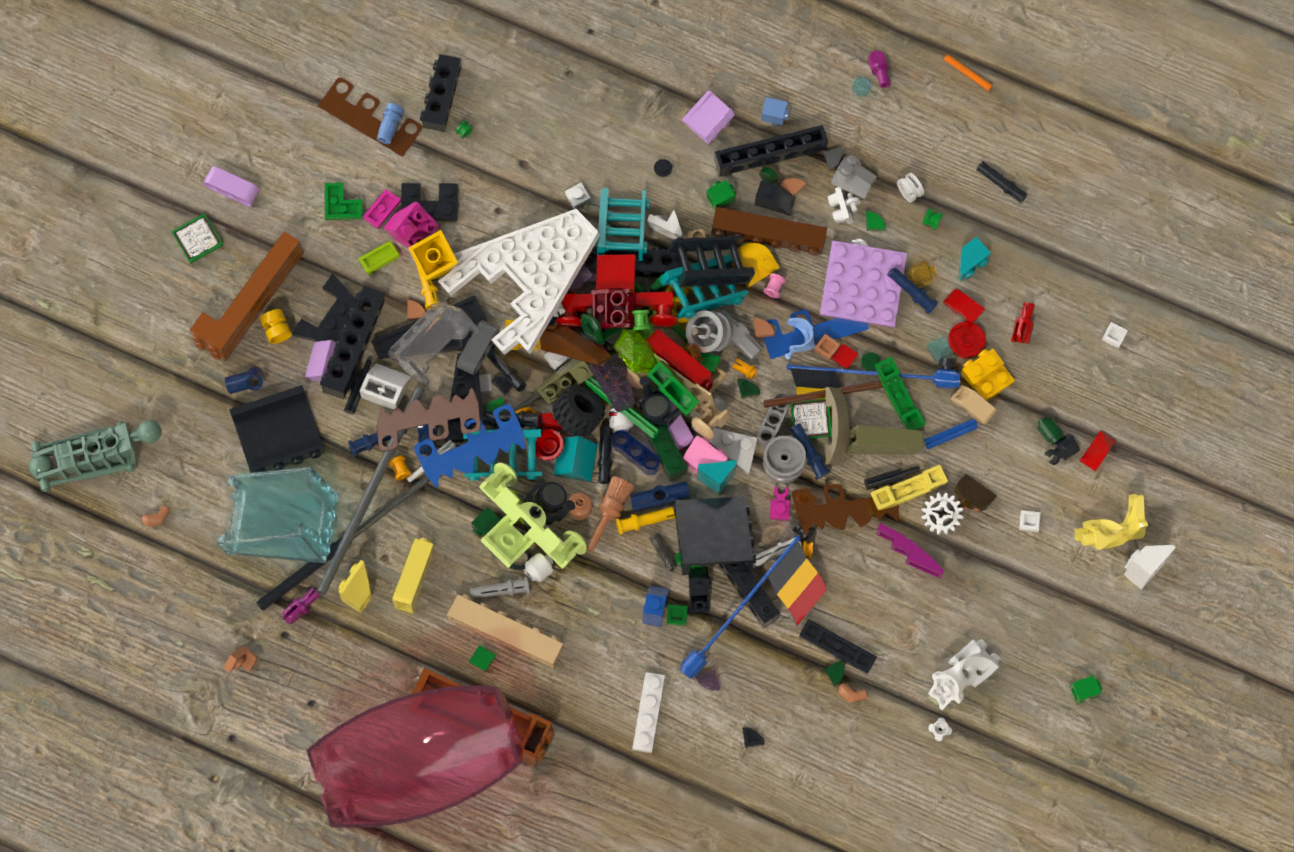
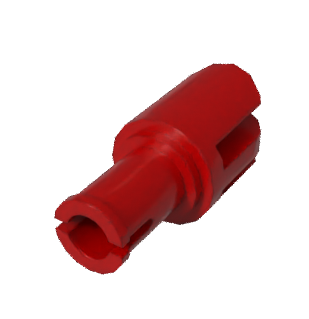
M1027 302L1023 303L1021 316L1015 321L1011 342L1030 344L1034 322L1031 320L1035 308L1033 303L1028 302V306Z

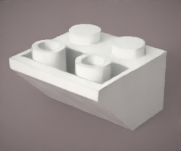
M376 363L367 373L360 389L361 398L395 410L401 403L411 376Z

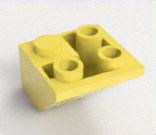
M360 560L358 564L355 563L349 572L350 576L347 580L344 579L338 589L342 602L362 613L372 599L365 563Z

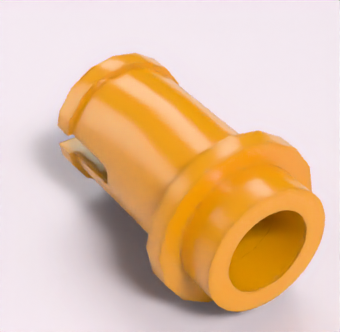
M737 358V364L734 363L732 368L746 375L747 379H753L758 371L755 368L756 366H751Z

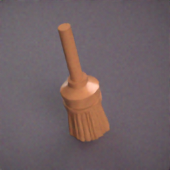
M615 476L611 478L606 495L598 506L602 512L600 515L602 518L587 546V550L593 552L608 521L621 516V512L625 508L623 505L634 490V485Z

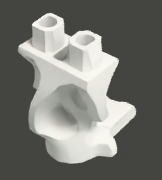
M973 639L948 662L950 665H954L952 668L943 672H935L932 675L934 685L928 694L938 701L941 710L948 706L952 700L960 703L964 698L963 689L970 685L977 687L1000 666L998 663L1001 658L996 653L989 655L985 651L987 644L982 639L977 642ZM976 671L981 672V675H977Z

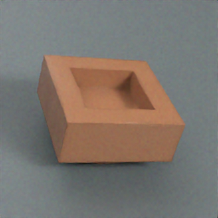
M824 334L815 346L814 351L830 361L841 344Z

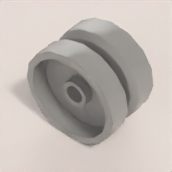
M779 436L772 439L767 444L763 454V469L766 475L772 481L778 483L795 481L802 474L805 466L806 451L803 445L796 438L790 436Z

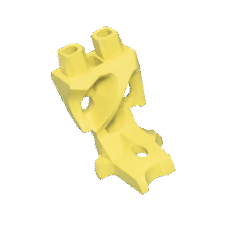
M1129 495V509L1122 523L1118 524L1109 519L1088 520L1083 522V528H1075V540L1081 541L1084 546L1091 545L1095 549L1101 550L1123 545L1128 540L1144 538L1146 527L1148 526V522L1145 520L1144 495Z

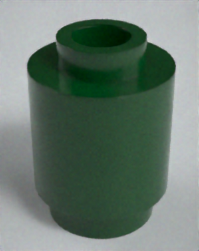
M1046 416L1038 422L1037 430L1047 443L1050 442L1052 446L1064 437L1062 429L1053 417L1048 418Z

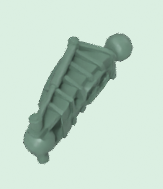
M145 420L140 423L137 430L130 432L128 423L120 421L116 426L72 435V437L44 444H41L40 441H33L31 443L33 453L31 454L28 469L31 475L36 477V480L40 483L41 491L48 492L51 489L50 486L80 479L87 480L126 470L134 472L136 463L133 443L138 441L147 444L155 443L160 439L162 429L158 422ZM115 442H116V444H115L114 446L110 447V444H111V443H115ZM98 447L97 451L92 453V449ZM84 454L86 460L77 462L75 456ZM55 455L58 468L53 469V463L49 456ZM59 476L63 477V479L49 482V479H53Z

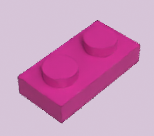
M385 189L364 214L363 220L378 230L401 203V199Z

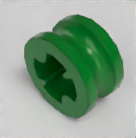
M467 120L463 121L455 131L456 134H461L460 137L462 139L466 138L474 128L473 125H468L469 122Z

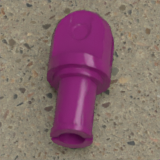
M873 51L868 57L871 72L877 76L880 88H887L891 85V81L887 74L889 65L886 56L881 51Z
M311 588L300 599H293V603L282 613L283 620H286L288 624L296 622L303 614L306 615L308 613V607L320 598V595Z

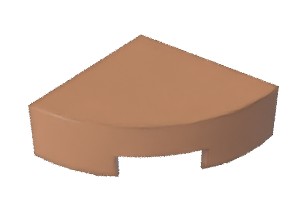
M789 178L782 181L780 186L795 197L806 186V182L797 178Z
M407 300L408 320H419L426 317L425 310L419 303Z
M753 318L755 338L774 336V330L768 322Z

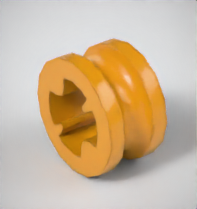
M803 541L802 550L809 559H812L813 541L810 543Z

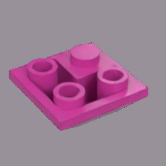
M414 202L395 213L384 226L388 234L407 249L436 233L440 228V225L418 202Z

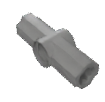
M725 310L720 311L728 318L731 324L732 336L729 343L735 348L738 347L751 361L755 360L761 354L763 348L750 336V332L742 323H737Z

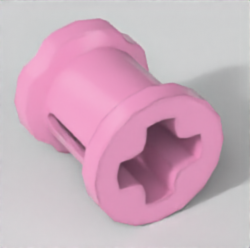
M770 274L769 284L767 288H764L763 292L772 298H779V291L782 284H785L786 279L778 274Z

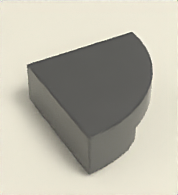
M842 147L824 152L829 171L835 169L840 163L843 154Z

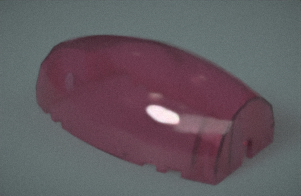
M498 686L445 687L396 698L370 708L340 724L306 750L316 783L320 782L323 787L324 793L321 794V799L330 826L333 828L386 826L436 814L482 793L523 763V750L517 725L505 695Z

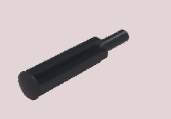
M366 360L361 375H357L344 411L348 414H355L361 398L360 389L372 363L371 360Z
M916 466L903 471L900 468L864 479V485L867 490L902 480L906 475L919 472L920 468Z

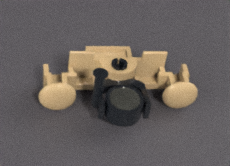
M642 351L629 367H624L622 376L632 387L636 389L643 387L644 396L638 401L644 417L655 426L665 425L669 429L682 411L677 407L672 412L669 398L659 389L658 385L651 390V379L645 375L663 359L654 353V363L647 359L646 352ZM697 354L694 359L698 361L701 355ZM717 367L714 376H712L714 384L710 391H707L700 385L693 384L672 369L700 401L694 410L699 412L701 416L692 419L693 428L702 437L708 440L713 439L714 434L712 430L716 426L721 428L729 420L728 411L726 409L723 412L718 410L714 405L711 394L727 378L726 373Z

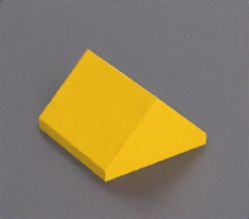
M442 230L408 248L425 281L445 276L459 263Z

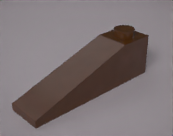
M549 322L540 337V347L543 351L596 365L611 359L609 353L567 326L557 324V322Z

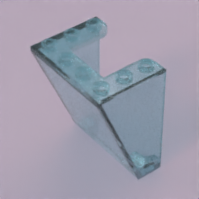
M312 467L228 476L227 484L229 486L233 485L236 489L230 495L235 501L230 531H225L224 535L218 536L217 545L226 554L327 563V557L330 553L329 544L332 537V524L335 519L334 511L338 496Z

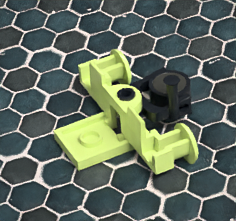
M506 463L495 464V474L492 473L479 488L507 515L480 541L509 568L535 542L563 569L576 554H584L586 552V541L579 533L571 530L566 531L563 534V542L549 528L546 530L543 528L544 524L552 525L555 521L560 522L570 510L575 509V503L572 500H567V493L562 485L553 481L543 484L546 480L542 479L523 498L524 503L520 505L518 503L520 499L507 487H513L517 484L516 472ZM537 491V493L535 494V501H534L532 495ZM520 517H522L524 524L532 527L524 536L513 526Z

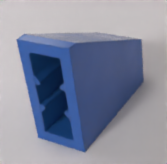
M650 585L643 609V624L662 627L669 589Z

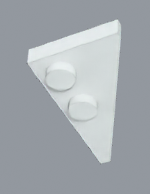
M691 425V429H693L699 437H702L696 432V430L693 428V425ZM714 428L712 430L714 438L709 440L712 443L711 446L715 449L723 450L727 454L726 457H728L729 461L736 460L737 465L744 470L743 472L749 474L757 438Z

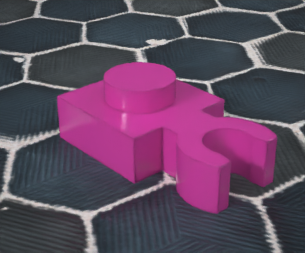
M775 486L774 496L776 499H771L769 520L789 521L790 500H785L788 496V487H785L784 494H779L777 491L778 486Z

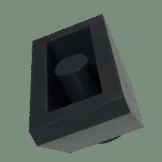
M761 181L755 197V206L790 216L796 198L778 185Z

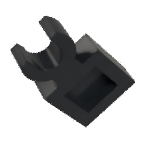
M1068 433L1054 443L1056 447L1054 450H1047L1045 455L1048 457L1054 455L1049 463L1056 465L1059 463L1060 458L1066 461L1079 452L1080 448L1074 436Z

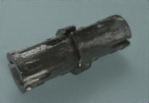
M660 532L652 535L649 540L657 551V557L661 558L668 572L676 569L679 564L676 563L670 546L667 547Z

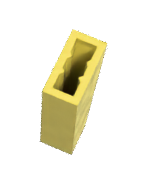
M426 538L414 539L392 598L395 609L414 614L435 549L431 540Z

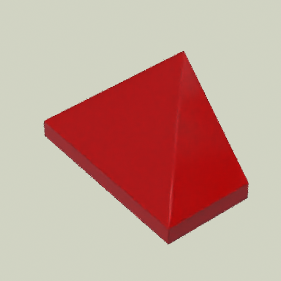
M1100 430L1079 462L1096 472L1116 440Z

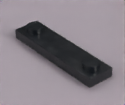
M809 619L799 635V638L867 675L877 659V656Z

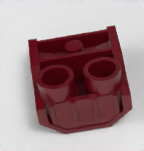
M632 289L591 290V294H593V317L599 322L600 329L633 328L635 317L632 311H636V299Z

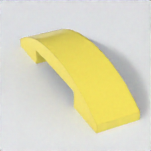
M937 465L923 471L920 475L890 487L885 486L870 494L879 511L920 497L948 483V480L941 465Z

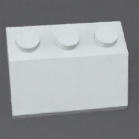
M1174 545L1145 546L1142 550L1137 549L1125 566L1127 570L1124 576L1142 590L1166 563L1176 547Z

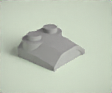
M851 155L844 157L833 176L831 184L865 199L877 176L862 167L860 160L856 156Z

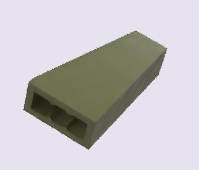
M857 425L849 431L845 454L916 455L923 450L925 439L923 431Z

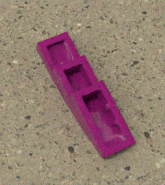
M881 523L879 524L876 535L893 542L891 550L907 556L905 564L936 578H942L944 570L930 555L904 535Z

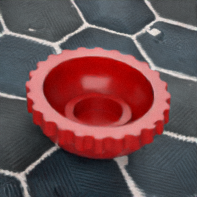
M544 429V431H541V437H537V441H535L536 456L540 460L548 462L557 459L562 454V450H564L563 436L554 429Z

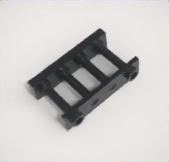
M729 235L724 237H680L674 239L668 251L669 253H679L684 269L678 280L679 287L749 284L755 275L753 267H743L738 251L744 237ZM713 250L719 269H709L704 251ZM721 250L731 251L736 268H726ZM696 251L701 270L691 269L686 252Z

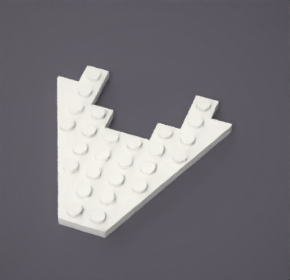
M577 209L454 253L459 263L438 282L452 296L479 273L492 284L506 272L524 291V293L510 303L520 316L491 340L504 355L519 343L530 354L557 311L600 234Z

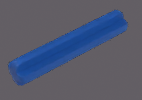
M975 419L968 420L926 438L925 447L931 449L976 430L978 425Z

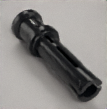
M520 411L515 413L521 428L525 426L535 427L536 429L541 428V412L526 413V411ZM483 412V423L497 424L493 412ZM499 412V419L507 422L511 418V413Z

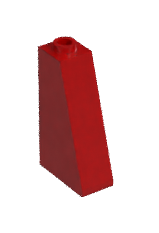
M657 329L645 341L649 359L652 363H654L653 354L655 353L669 363L672 369L693 384H698L705 390L710 391L714 384L712 373L662 331Z

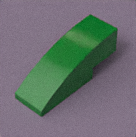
M663 360L659 361L647 374L686 416L699 404L700 401Z

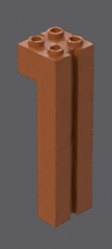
M284 231L219 321L204 312L201 313L190 328L192 339L195 342L194 345L197 348L208 350L211 352L210 355L216 360L222 359L225 362L303 256L300 240Z
M425 668L407 701L409 708L535 766L538 761L542 762L546 754L545 745L547 743L550 744L554 737L552 722L532 713L528 716Z

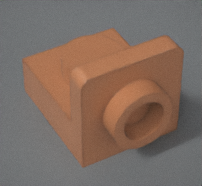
M243 645L230 655L224 669L230 673L235 668L239 669L242 666L247 671H250L255 665L258 656Z

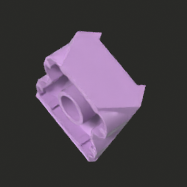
M707 91L682 121L709 144L722 129L729 126L730 119L735 114L712 91Z

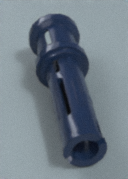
M895 266L889 270L887 276L912 297L915 304L918 303L925 310L926 314H929L937 306L938 301L936 299L933 300L927 295L925 289L918 288Z
M801 423L790 428L794 437L803 445L806 451L807 465L811 466L816 475L815 479H821L829 474L831 470L825 466L822 455L818 454Z
M378 432L371 435L364 434L362 438L347 441L353 457H356L358 453L363 451H371L374 446L378 445ZM385 436L382 443L389 441L392 436Z

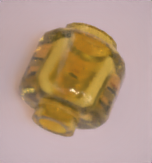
M921 261L911 264L908 275L909 279L917 287H922L933 283L936 271L934 265L930 266L928 261Z

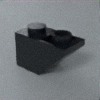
M708 567L690 568V575H688L690 613L710 612Z

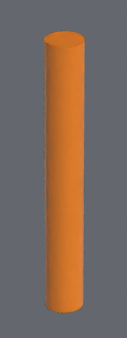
M949 54L945 56L944 61L987 91H990L993 86Z

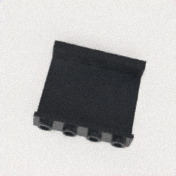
M303 385L229 409L252 477H263L267 472L273 470L280 471L287 465H298L303 463L305 459H316L325 453Z
M745 496L675 500L674 512L682 575H690L691 566L747 563L748 571H752L753 563H756V552H752L754 537L750 536L749 532L752 531V522L747 518L750 515L749 504L745 503Z

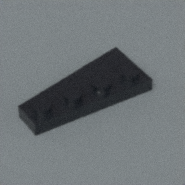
M457 353L450 403L454 395L464 400L472 388L478 401L479 416L483 422L479 371L476 375H472L457 368L458 359L462 354ZM460 417L448 420V429L461 428ZM471 423L469 427L476 426V423Z

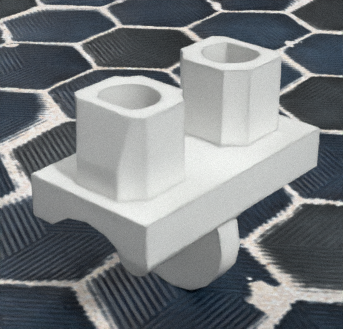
M835 188L836 192L828 196L831 207L840 205L841 208L832 212L835 222L846 221L848 224L853 223L854 220L850 207L852 212H856V206L861 203L860 198L853 197V193H849L846 196L845 191H842L841 188Z

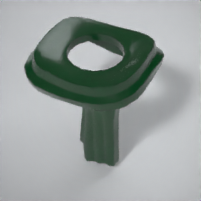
M589 314L581 315L580 321L585 334L593 338L597 344H604V341L623 330L622 328H608L601 333L600 324L595 317Z

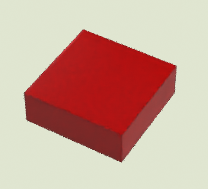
M842 343L831 360L844 369H848L857 358L858 353Z

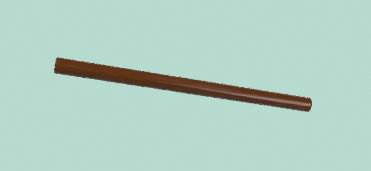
M880 381L839 388L843 394L879 389L883 388ZM826 390L764 400L763 404L767 408L826 398Z

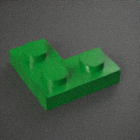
M343 182L324 183L325 221L363 220L362 199L344 200Z

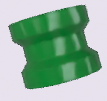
M929 208L922 225H929L936 231L943 213H936L932 208Z

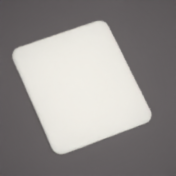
M479 375L481 392L491 391V375Z

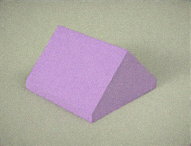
M332 340L314 342L305 379L320 382L323 374H327L329 369L327 364L330 357L333 358L335 355L334 347L336 342ZM348 356L341 357L342 361L350 359ZM335 373L333 376L335 378H340L343 376V374Z

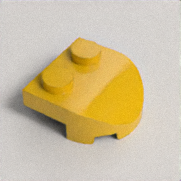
M748 243L738 248L743 267H753L755 275L750 283L745 284L747 288L780 268L769 249L762 244Z

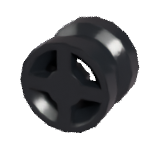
M800 523L792 529L794 533L800 536L801 542L808 540L817 532L815 527H810L809 533L806 535Z

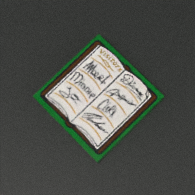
M205 214L171 231L190 264L223 246Z
M826 399L790 403L792 425L795 426L801 423L809 439L832 437L830 408L826 407Z

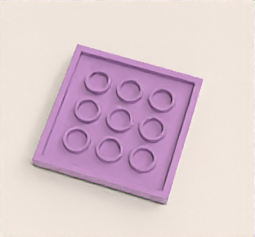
M832 241L820 315L894 328L901 287L888 277L887 273L895 266L904 274L907 253Z

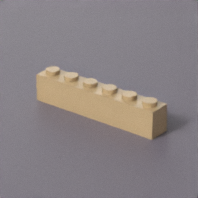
M457 594L447 614L448 620L548 667L554 668L563 650L561 639L552 635L548 637L543 634L542 630L535 627L531 629L519 619L515 621L509 619V616L504 612H494L490 610L491 607L487 604L480 603L479 605L473 602V598L464 594L463 596Z

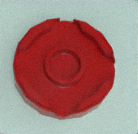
M968 321L960 322L953 326L948 336L949 349L954 355L963 359H971L978 356L983 351L986 343V336L982 328L977 324L971 325Z

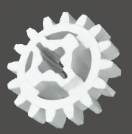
M937 493V498L930 496V503L924 502L927 508H922V511L926 513V515L922 516V519L927 520L924 524L926 527L931 525V532L937 529L938 535H941L942 531L948 535L949 529L955 532L954 526H961L958 520L964 519L960 515L964 509L958 508L961 503L959 501L954 502L955 496H951L949 499L948 493H945L944 497ZM940 502V505L932 508L936 503ZM949 503L953 505L955 512L950 511ZM944 509L949 515H944L941 518L937 513L942 512ZM930 515L937 519L936 525L932 522ZM949 520H953L949 525L945 526Z

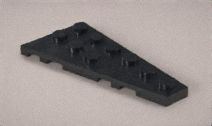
M474 295L371 340V343L379 359L461 351L465 349L481 320L488 321Z

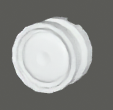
M908 173L904 179L901 178L897 181L899 191L908 202L911 203L916 200V197L924 195V189L914 174Z

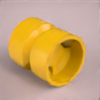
M271 310L260 317L270 344L281 343L292 336L289 325L285 323L286 318L283 310Z

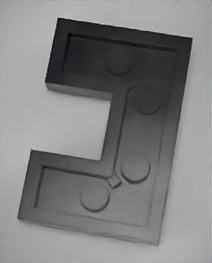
M402 183L401 210L414 202H418L435 221H457L458 183H439V201H420L421 184Z

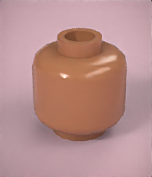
M581 492L570 496L568 500H572L575 503V509L569 511L570 516L577 520L587 518L592 512L590 497Z

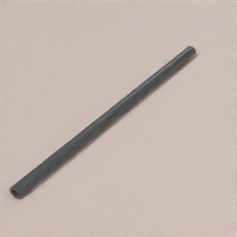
M415 387L407 406L414 400L418 399L420 401L424 393L422 388ZM406 429L397 430L398 444ZM391 437V439H390V441H389L387 447H389V446H391V445L393 444V442H394V438H393V437ZM396 448L384 451L317 589L318 593L326 595Z

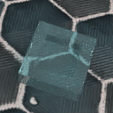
M944 336L926 346L935 363L953 353Z

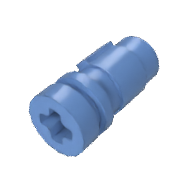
M393 103L386 105L385 112L383 113L384 119L378 131V141L385 144L391 143L397 129V124L401 121L404 112L401 106Z

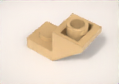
M963 385L950 398L953 404L965 409L972 419L984 425L997 411L978 393Z

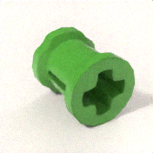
M649 310L632 311L635 317L633 330L651 329L648 325Z

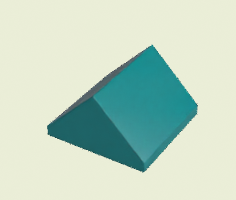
M580 436L563 438L564 450L556 459L553 476L591 482L598 444Z
M737 461L698 464L697 479L719 495L735 476Z

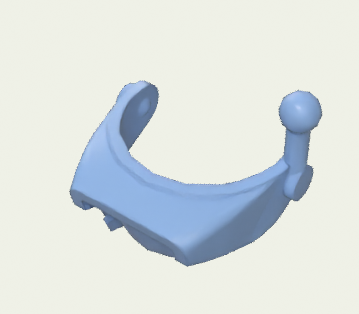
M802 318L788 319V325L798 328L803 333L805 343L790 346L789 353L785 354L787 360L791 358L794 352L808 351L815 348L814 327Z

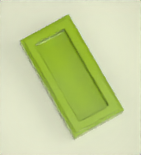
M390 240L359 257L358 261L366 274L370 275L400 258V254Z

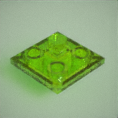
M623 330L613 346L618 352V356L624 360L630 371L634 373H649L658 362L648 342L638 330Z

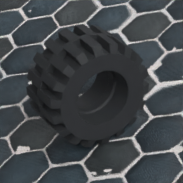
M575 384L574 386L570 385L564 390L554 403L552 412L554 413V419L557 420V424L561 425L564 431H568L571 435L575 434V436L585 437L590 435L604 419L606 413L604 411L605 406L602 404V399H599V395L594 393L593 390L586 388V386Z

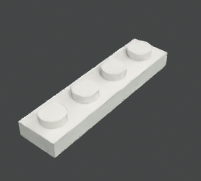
M645 673L632 750L652 753L665 675Z

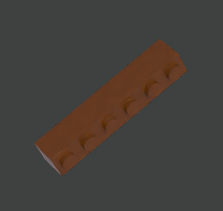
M716 207L711 234L716 237L729 235L743 236L745 241L766 244L776 249L781 247L788 248L792 252L804 251L810 255L817 256L823 253L827 227Z

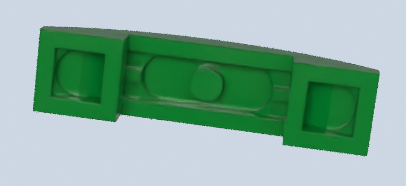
M892 356L875 364L874 366L883 389L905 429L916 430L926 425L899 376L900 372Z

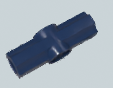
M686 481L668 486H656L651 490L630 494L634 512L651 507H663L668 503L675 502V500L690 498ZM662 493L665 495V498L658 500L655 498V495Z

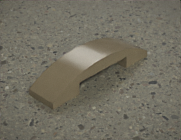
M826 387V407H832V445H826V464L840 465L849 439V413L841 389Z

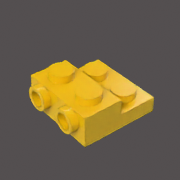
M987 349L979 353V358L974 362L972 359L968 360L963 365L964 368L961 372V375L971 388L986 401L1015 382L994 349L990 351Z

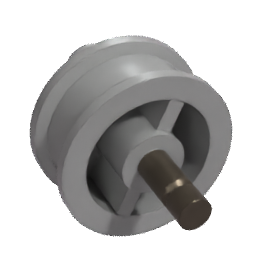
M699 311L687 323L686 337L688 343L698 352H720L731 340L732 328L730 321L721 312Z

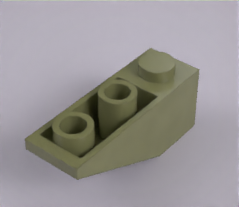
M572 358L539 386L537 391L550 404L559 398L570 385H579L593 376L596 365Z

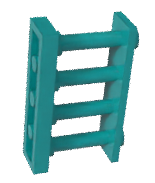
M601 188L598 228L600 237L597 243V255H605V251L609 252V250L639 251V261H643V253H647V242H644L645 209H649L650 199L646 198V190H642V200L612 198V196H608V188ZM608 207H641V214L611 213V211H608ZM611 220L641 222L640 229L614 228L607 225V222H611ZM610 235L640 236V242H609V240H606V237H610Z
M730 254L723 256L726 268L733 261ZM715 258L706 260L709 269H719ZM699 262L690 265L692 270H701ZM683 267L666 271L660 279L662 286H673L683 306V309L677 315L678 319L685 317L690 319L699 311H710L731 304L734 306L744 302V298L748 295L747 290L738 292L735 285H726L730 295L722 297L717 286H709L715 299L706 301L700 287H691L699 303L690 305L683 289L678 284V280L684 271Z
M541 428L522 429L523 435L526 437V441H528V471H517L516 444L511 443L509 449V466L513 468L517 476H526V479H538V476H542V470L536 471L535 441H537V437H541ZM486 429L487 434L490 433V432H492V431L497 430V429ZM480 430L477 432H472L470 434L477 435L480 433ZM463 433V439H468L466 434ZM475 456L473 473H464V477H469L470 481L480 480V477H489L492 473L495 474L494 466L497 464V457L490 465L489 472H478V456Z

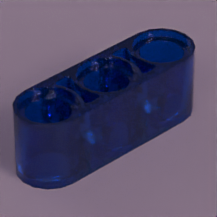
M618 430L613 434L612 445L618 453L647 475H654L658 472L660 460L656 454L624 430ZM618 438H624L626 442L624 444H618L616 440ZM637 449L641 454L634 456L631 454V451ZM653 461L656 465L650 468L647 467L646 463Z

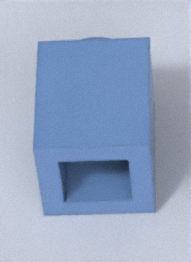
M766 97L761 121L783 126V122L788 120L790 109H787V102Z

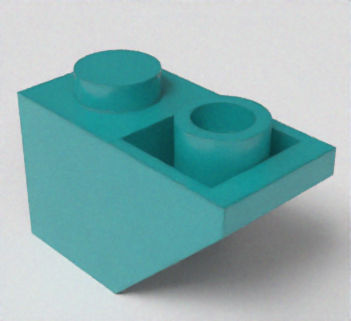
M977 236L962 247L958 274L960 282L965 278H971L975 274L976 269L979 267L984 268L990 262L991 252Z

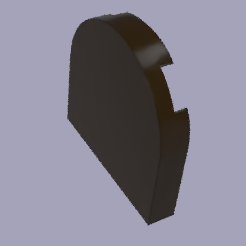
M967 474L959 480L954 488V492L959 496V502L972 510L974 508L980 509V511L986 510L997 497L996 494Z

